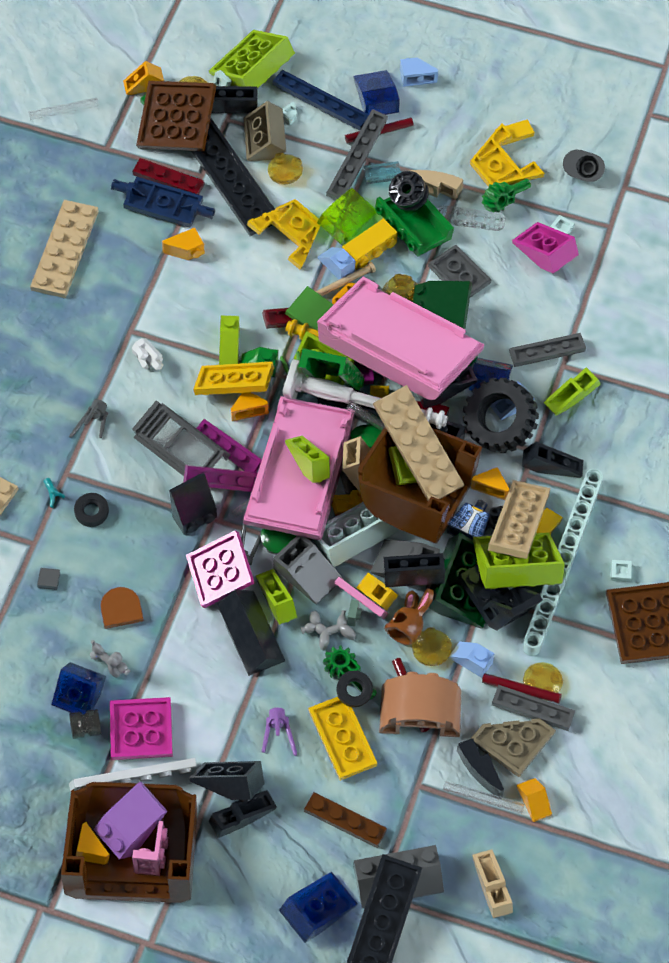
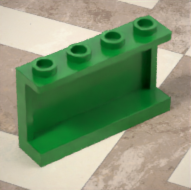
M381 197L376 199L375 210L377 214L381 215L397 231L399 239L403 240L409 250L414 252L417 257L452 239L454 227L429 199L421 208L411 212L399 209L390 197L385 200Z
M303 348L298 367L307 376L325 379L326 375L342 378L355 390L360 391V388L363 387L365 381L363 374L347 357Z

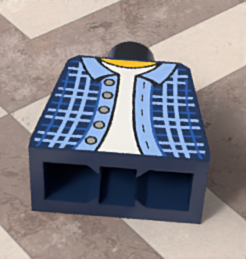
M478 500L475 506L465 503L452 517L447 526V533L452 536L461 533L473 540V537L484 536L490 514L485 511L488 504L483 500Z

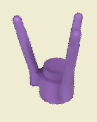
M277 707L269 710V717L266 718L262 753L266 751L270 727L275 728L276 736H279L280 728L285 725L294 756H296L297 750L289 726V718L285 716L283 708Z

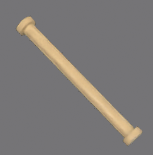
M369 262L367 266L315 292L324 296L369 272L374 273L376 268L372 262Z

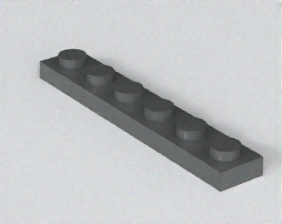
M372 109L326 192V196L341 203L344 201L388 120L387 115Z

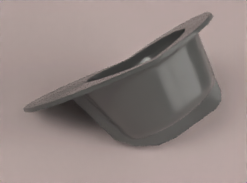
M575 149L568 152L563 159L564 171L573 178L594 182L600 179L605 172L603 159L587 151Z

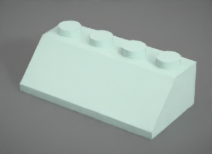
M362 502L329 520L326 523L321 541L313 540L319 551L333 567H336L397 533L399 530L375 517Z

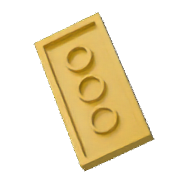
M273 362L201 366L193 390L195 395L264 392L268 389L274 365Z
M338 697L308 708L340 781L377 766L378 763L352 707L343 704Z

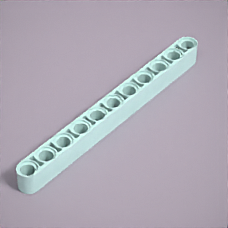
M598 469L587 471L558 547L562 559L567 560L564 564L563 583L544 585L540 595L543 601L536 606L523 644V650L529 656H536L542 648L599 494L603 475ZM578 511H583L585 514H580ZM572 527H577L579 530H574ZM566 543H571L573 546H568ZM548 592H553L555 595H549ZM541 609H548L549 612H543ZM536 625H540V626H542L543 628H542V629H537V628H535V626H536ZM529 642H534V643H536L537 645H536V646H531V645H529L528 643H529Z

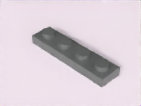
M581 333L512 347L509 349V353L514 367L582 353L586 351V346Z
M498 685L492 701V706L531 719L540 718L548 725L569 731L575 714V710Z

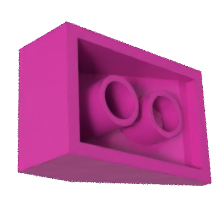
M539 222L512 240V243L535 264L551 273L557 272L579 255L574 236Z

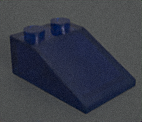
M387 70L353 76L363 112L370 114L373 109L385 115L399 113V95Z
M330 872L289 896L279 911L303 942L306 943L356 907L358 903L333 872Z

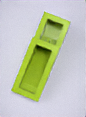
M586 367L575 378L571 377L543 403L557 416L580 402L601 384L599 379Z

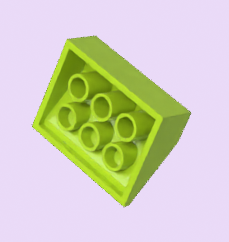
M252 30L209 70V73L214 76L215 72L221 70L232 80L230 86H257L259 88L284 63L288 62L295 52L287 36Z
M549 532L535 534L527 559L489 551L488 547L492 536L473 537L480 577L485 588L533 587L536 585L563 583L565 563Z

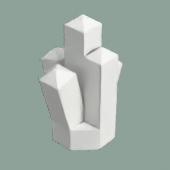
M146 338L139 339L132 346V352L138 358L142 368L149 369L152 365L156 370L162 369L164 364L162 363L163 357L161 353Z

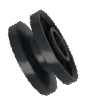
M403 171L391 180L389 196L399 209L411 212L418 210L426 203L429 196V188L418 173Z

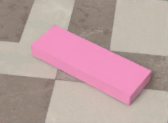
M337 578L335 581L336 585L356 600H359L360 603L382 619L387 617L388 613L343 579Z

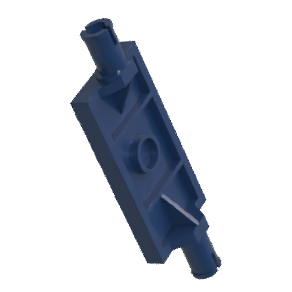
M136 177L134 182L129 183L114 179L111 184V190L125 193L126 199L123 207L131 211L191 228L197 215L213 219L215 215V208L201 205L203 196L140 177Z

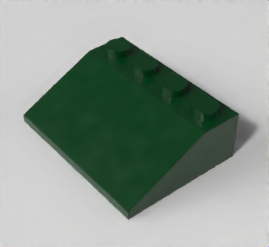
M427 281L415 285L412 302L465 329L472 282Z
M459 533L449 538L443 552L445 584H431L430 589L433 590L434 596L429 609L442 616L482 629L486 621L457 578L460 574L478 565L473 540Z

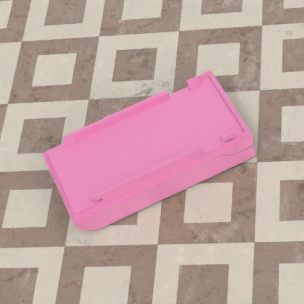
M363 276L317 321L319 341L401 386L407 385L412 392L426 399L435 400L484 349V344L465 335V329L394 292L390 295L377 289L379 287L377 283Z
M280 396L276 417L243 519L244 525L321 541L343 467L344 442L350 440L351 431L354 426L355 411ZM304 436L329 457L330 478L319 483H312L306 478L285 444V440Z

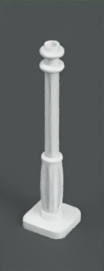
M296 359L292 360L283 388V396L288 399H296L298 392L303 391L322 399L344 402L346 404L352 402L374 408V402L381 399L356 392L351 387L349 388L333 381L306 376L298 367L299 360ZM430 407L427 410L421 409L429 424H435L437 429L446 426L448 416L445 415L444 411H440L438 414L433 412V409Z

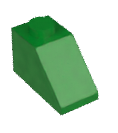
M258 347L243 353L240 364L273 362L274 370L271 377H275L279 362L278 350Z

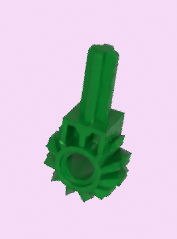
M525 179L514 185H510L505 181L502 183L494 182L493 185L489 184L485 194L482 195L483 200L481 203L489 212L498 214L500 211H504V207L515 202L516 194L531 187L530 180Z
M342 645L339 646L338 650L332 647L331 652H326V658L323 659V664L326 665L324 668L325 672H330L331 678L337 675L338 680L346 672L360 671L361 667L354 660L355 653H350L349 647L343 650ZM338 660H342L345 663L343 665H338L335 662ZM356 681L351 682L362 693V685ZM374 688L370 700L373 699L377 694V691Z

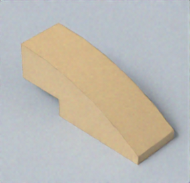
M408 170L418 173L427 183L429 195L436 198L442 193L456 200L463 189V179L454 175L431 170Z
M493 850L473 854L475 868L492 917L496 918L513 913V903Z

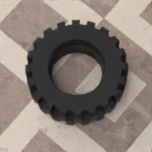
M491 378L488 383L485 381L479 383L481 387L479 389L473 388L471 391L473 395L471 397L467 396L465 400L468 402V405L463 406L465 416L462 418L463 423L466 424L465 429L467 433L471 435V438L476 443L492 452L506 453L507 450L511 452L517 450V446L523 447L526 444L525 440L532 438L533 434L531 432L533 429L536 430L538 425L535 423L536 419H539V413L536 412L538 407L537 403L533 400L534 397L523 386L507 378H500L499 380ZM500 399L511 400L516 406V417L512 425L501 432H493L488 429L485 416L490 405Z

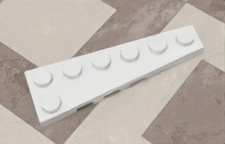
M191 758L73 779L69 783L70 792L73 789L76 791L84 788L86 784L91 782L131 783V780L139 779V781L152 779L151 776L159 775L160 778L172 775L171 772L179 771V774L192 772L191 769L196 767V760Z

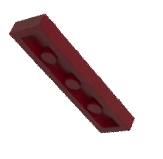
M139 158L132 171L134 176L198 195L205 185L202 179Z

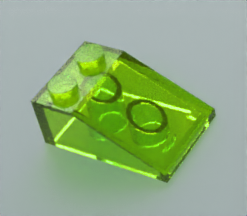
M351 188L321 214L317 223L344 246L377 212L368 201Z

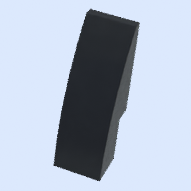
M473 738L458 743L457 752L470 774L490 793L498 798L503 797L504 788L489 754L481 756Z
M268 790L255 794L248 802H239L238 800L233 802L230 807L212 813L209 823L217 838H220L255 822L275 810L277 806Z

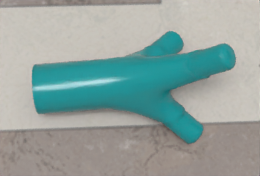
M46 478L43 482L50 495V507L53 508L55 497L59 496L64 499L65 495L55 488L50 478Z

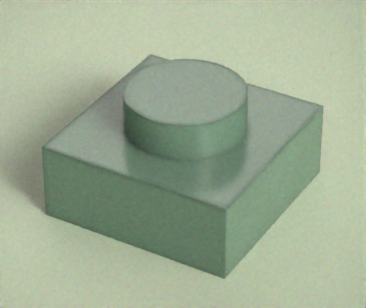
M351 599L347 625L355 627L356 620L361 619L362 608H359V600Z

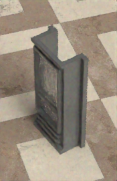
M157 400L132 428L136 434L134 439L182 476H184L186 465L213 468L220 458L227 461L231 456L165 404H160Z

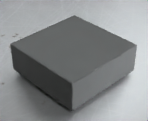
M40 568L37 587L57 590L60 569Z

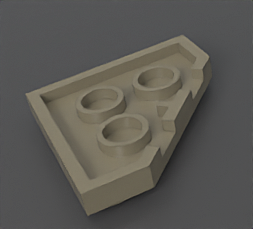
M540 718L519 722V720L503 722V724L493 725L488 723L482 724L471 739H474L476 746L480 750L489 754L495 761L517 777H520L553 737L556 730Z

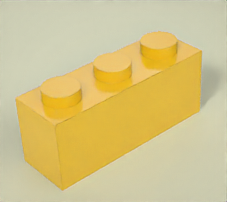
M383 218L342 246L355 260V271L365 267L372 259L378 258L388 248L394 247L397 243V231Z

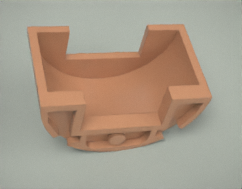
M408 672L406 675L387 679L382 685L379 733L399 734L400 726L440 728V736L460 737L461 688L457 683L439 677L437 673L425 675L418 674L417 672Z

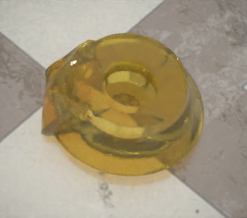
M395 274L383 286V290L389 295L394 292L412 302L414 288L417 283L412 280L411 276Z

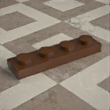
M313 792L304 808L305 813L378 848L387 831L386 827Z

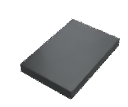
M454 245L428 263V267L442 281H471L470 297L491 283V279L457 245Z

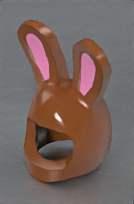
M429 588L425 590L419 605L418 593L409 591L406 594L404 607L400 608L394 614L392 620L384 627L392 639L404 645H411L416 642L423 630L422 617L433 601V590Z

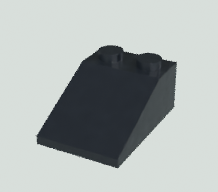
M204 472L169 490L172 517L184 535L196 531L200 526L209 524L217 518V508Z
M261 761L204 762L189 777L190 782L230 800H239V802L250 801L265 784Z

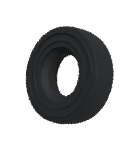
M86 493L75 502V517L79 523L87 527L101 525L109 514L108 502L100 494ZM89 504H95L99 507L98 513L93 516L85 514L84 509Z
M349 671L338 680L336 691L338 698L343 704L349 707H360L370 700L373 693V685L365 673ZM353 681L359 682L363 688L362 693L356 697L349 695L347 692V685Z

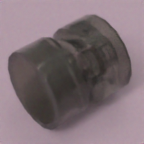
M98 709L87 710L85 714L81 711L69 713L73 739L85 737L87 733L89 736L101 735Z

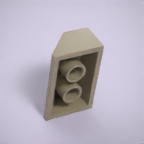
M266 101L243 118L246 157L248 161L275 160L286 152L282 108Z

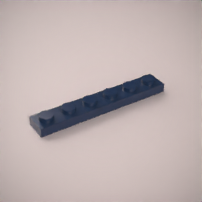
M283 69L273 80V86L361 131L369 114Z

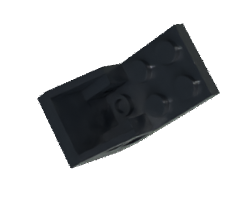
M478 565L457 577L488 626L496 631L524 616L543 601L539 593L520 586L510 590L508 587L485 588L480 577Z

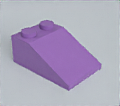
M139 782L102 817L94 831L119 859L131 857L133 850L140 849L159 821L167 813V810L146 786Z

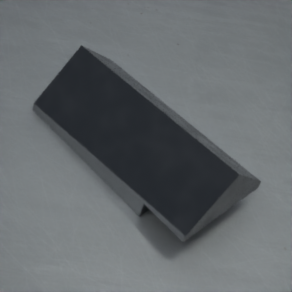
M235 589L218 604V609L224 619L226 629L248 676L285 662V658L254 591Z

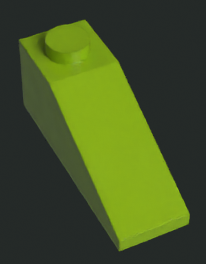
M221 315L219 365L238 364L239 316Z
M304 436L285 440V444L306 478L312 483H319L330 478L329 457Z
M274 569L255 575L278 624L287 623L297 618L293 599Z

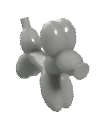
M342 610L341 615L337 619V624L326 628L323 624H320V615L316 611H312L310 623L301 627L302 634L314 631L321 634L319 638L321 650H325L328 647L329 635L338 632L349 640L356 639L355 631L346 625L345 610Z
M94 640L91 641V659H102L108 664L109 673L113 677L118 678L122 673H125V675L130 673L131 670L128 669V666L121 662V653L115 652L109 656L100 644Z

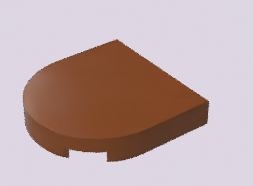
M117 587L109 590L103 596L101 612L105 629L144 621L139 597L133 590Z

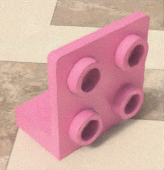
M159 821L154 852L146 848L133 850L132 860L136 874L160 876L161 869L165 868L166 856H164L165 849L168 848L169 837H167L168 830L164 828L163 821Z

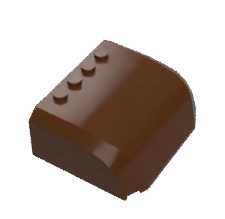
M385 427L358 467L359 488L363 503L380 520L436 544L471 487V481L476 474L483 447L432 428L464 486L441 499L431 496L427 500L418 483L396 484L388 451L390 447H394L396 444Z
M91 782L86 784L84 788L76 791L74 789L71 790L61 870L64 894L75 899L172 903H182L191 900L197 824L196 794L192 795L177 785L144 784L167 810V813L161 819L164 822V828L168 830L167 837H169L168 848L165 849L164 853L166 863L165 868L161 869L160 876L136 874L132 856L119 859L94 831L102 817L138 783ZM87 822L109 853V860L105 865L87 862L85 857L76 856L82 824ZM158 825L140 849L146 848L152 852L155 851Z

